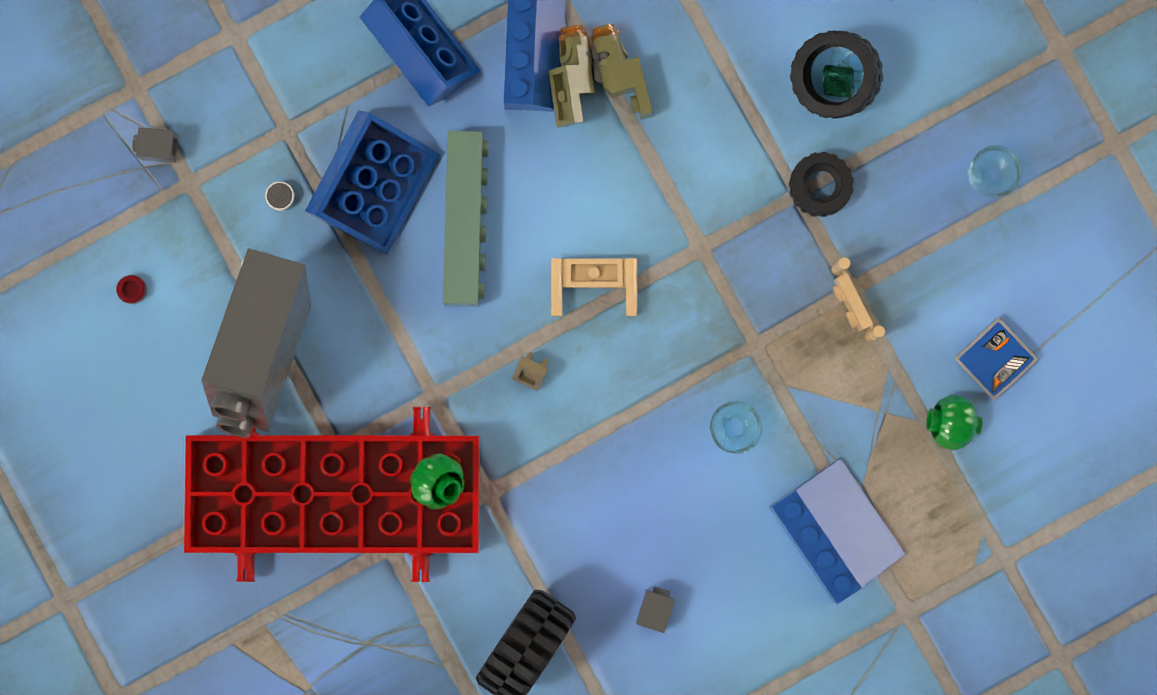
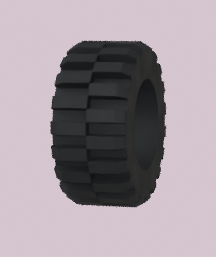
M534 590L477 674L476 681L478 685L493 695H527L575 622L574 612L544 591Z

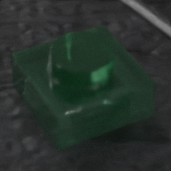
M825 65L822 70L824 95L851 98L854 94V69L852 67Z

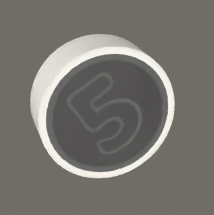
M274 182L267 188L265 198L272 209L285 211L294 204L295 193L287 183Z

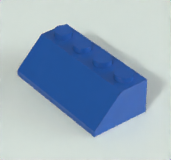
M373 0L359 16L428 107L446 99L481 71L426 0Z
M508 0L504 109L554 111L549 70L561 67L559 40L565 39L566 0Z

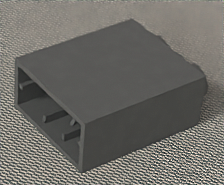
M247 249L201 379L212 416L218 417L216 427L228 434L247 438L250 437L253 428L269 432L311 308L305 264Z

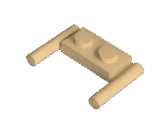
M843 257L831 268L832 273L839 276L834 280L836 286L832 287L833 292L839 302L844 301L848 312L845 314L852 328L857 327L859 332L866 329L865 338L868 341H874L885 334V329L882 326L873 328V323L848 273H845V270L850 266V260Z
M552 258L551 316H562V288H626V316L636 317L637 259Z

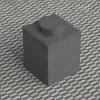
M138 127V135L133 137V152H136V157L143 161L176 163L178 134L173 130Z
M655 586L652 591L646 589L636 624L665 633L675 601L674 598L669 597L670 591Z

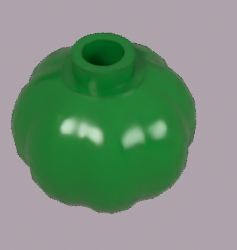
M958 395L946 396L939 400L934 409H929L926 418L927 431L931 432V436L937 444L948 450H959L967 446L975 434L981 433L983 425L982 418L977 417L976 410L970 401Z
M441 453L423 458L418 462L410 476L413 497L430 509H441L453 504L464 489V475L461 465L456 460Z

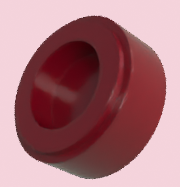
M127 275L119 280L116 292L123 302L137 304L145 298L147 286L140 277Z

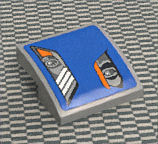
M998 317L958 353L954 359L995 400L1039 358Z

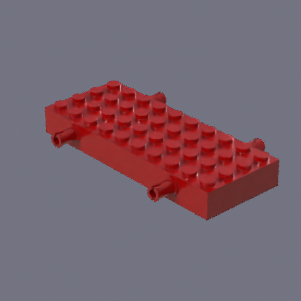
M412 407L413 433H410V435H259V433H256V428L252 429L250 437L247 438L234 435H186L184 553H234L237 556L236 582H255V555H258V553H409V556H412L411 582H420V570L422 571L421 582H430L429 568L432 553L480 552V436H433V433H430L431 407H423L422 419L421 407ZM441 453L456 460L461 465L464 475V489L453 504L441 509H430L413 497L410 476L420 460L432 454Z

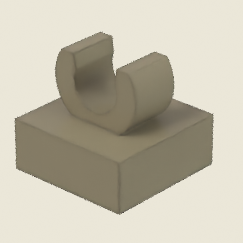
M529 352L526 357H521L512 379L538 391L548 370L546 367L547 359L544 358L541 364L531 360L534 353Z

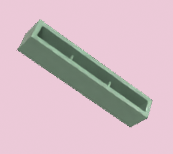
M448 131L443 281L444 306L479 307V300L485 299V283H480V271H485L486 254H480L481 243H486V225H481V214H487V197H482V186L488 185V168H483V157H488L489 140H483L482 132Z

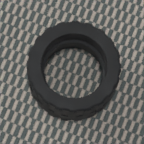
M833 30L826 33H818L813 38L806 40L803 43L804 45L797 50L794 61L791 64L790 81L793 86L792 90L796 94L799 103L805 106L812 114L832 119L852 116L865 110L868 105H871L881 89L883 65L878 56L879 53L867 39H863L860 37L861 35L856 33ZM832 47L849 49L856 54L863 66L864 75L860 89L853 97L842 102H832L821 97L816 92L811 79V70L816 57L824 50Z

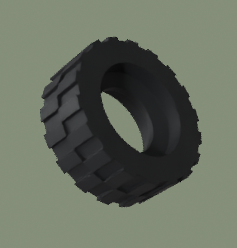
M815 152L808 157L805 156L795 166L790 175L789 194L793 198L795 206H798L803 213H808L813 217H826L827 215L837 213L850 200L854 190L852 188L854 177L851 175L850 167L848 168L845 164L846 162L838 158V155L828 154L827 152ZM826 171L832 175L835 180V190L832 195L819 199L810 194L807 188V181L812 173Z

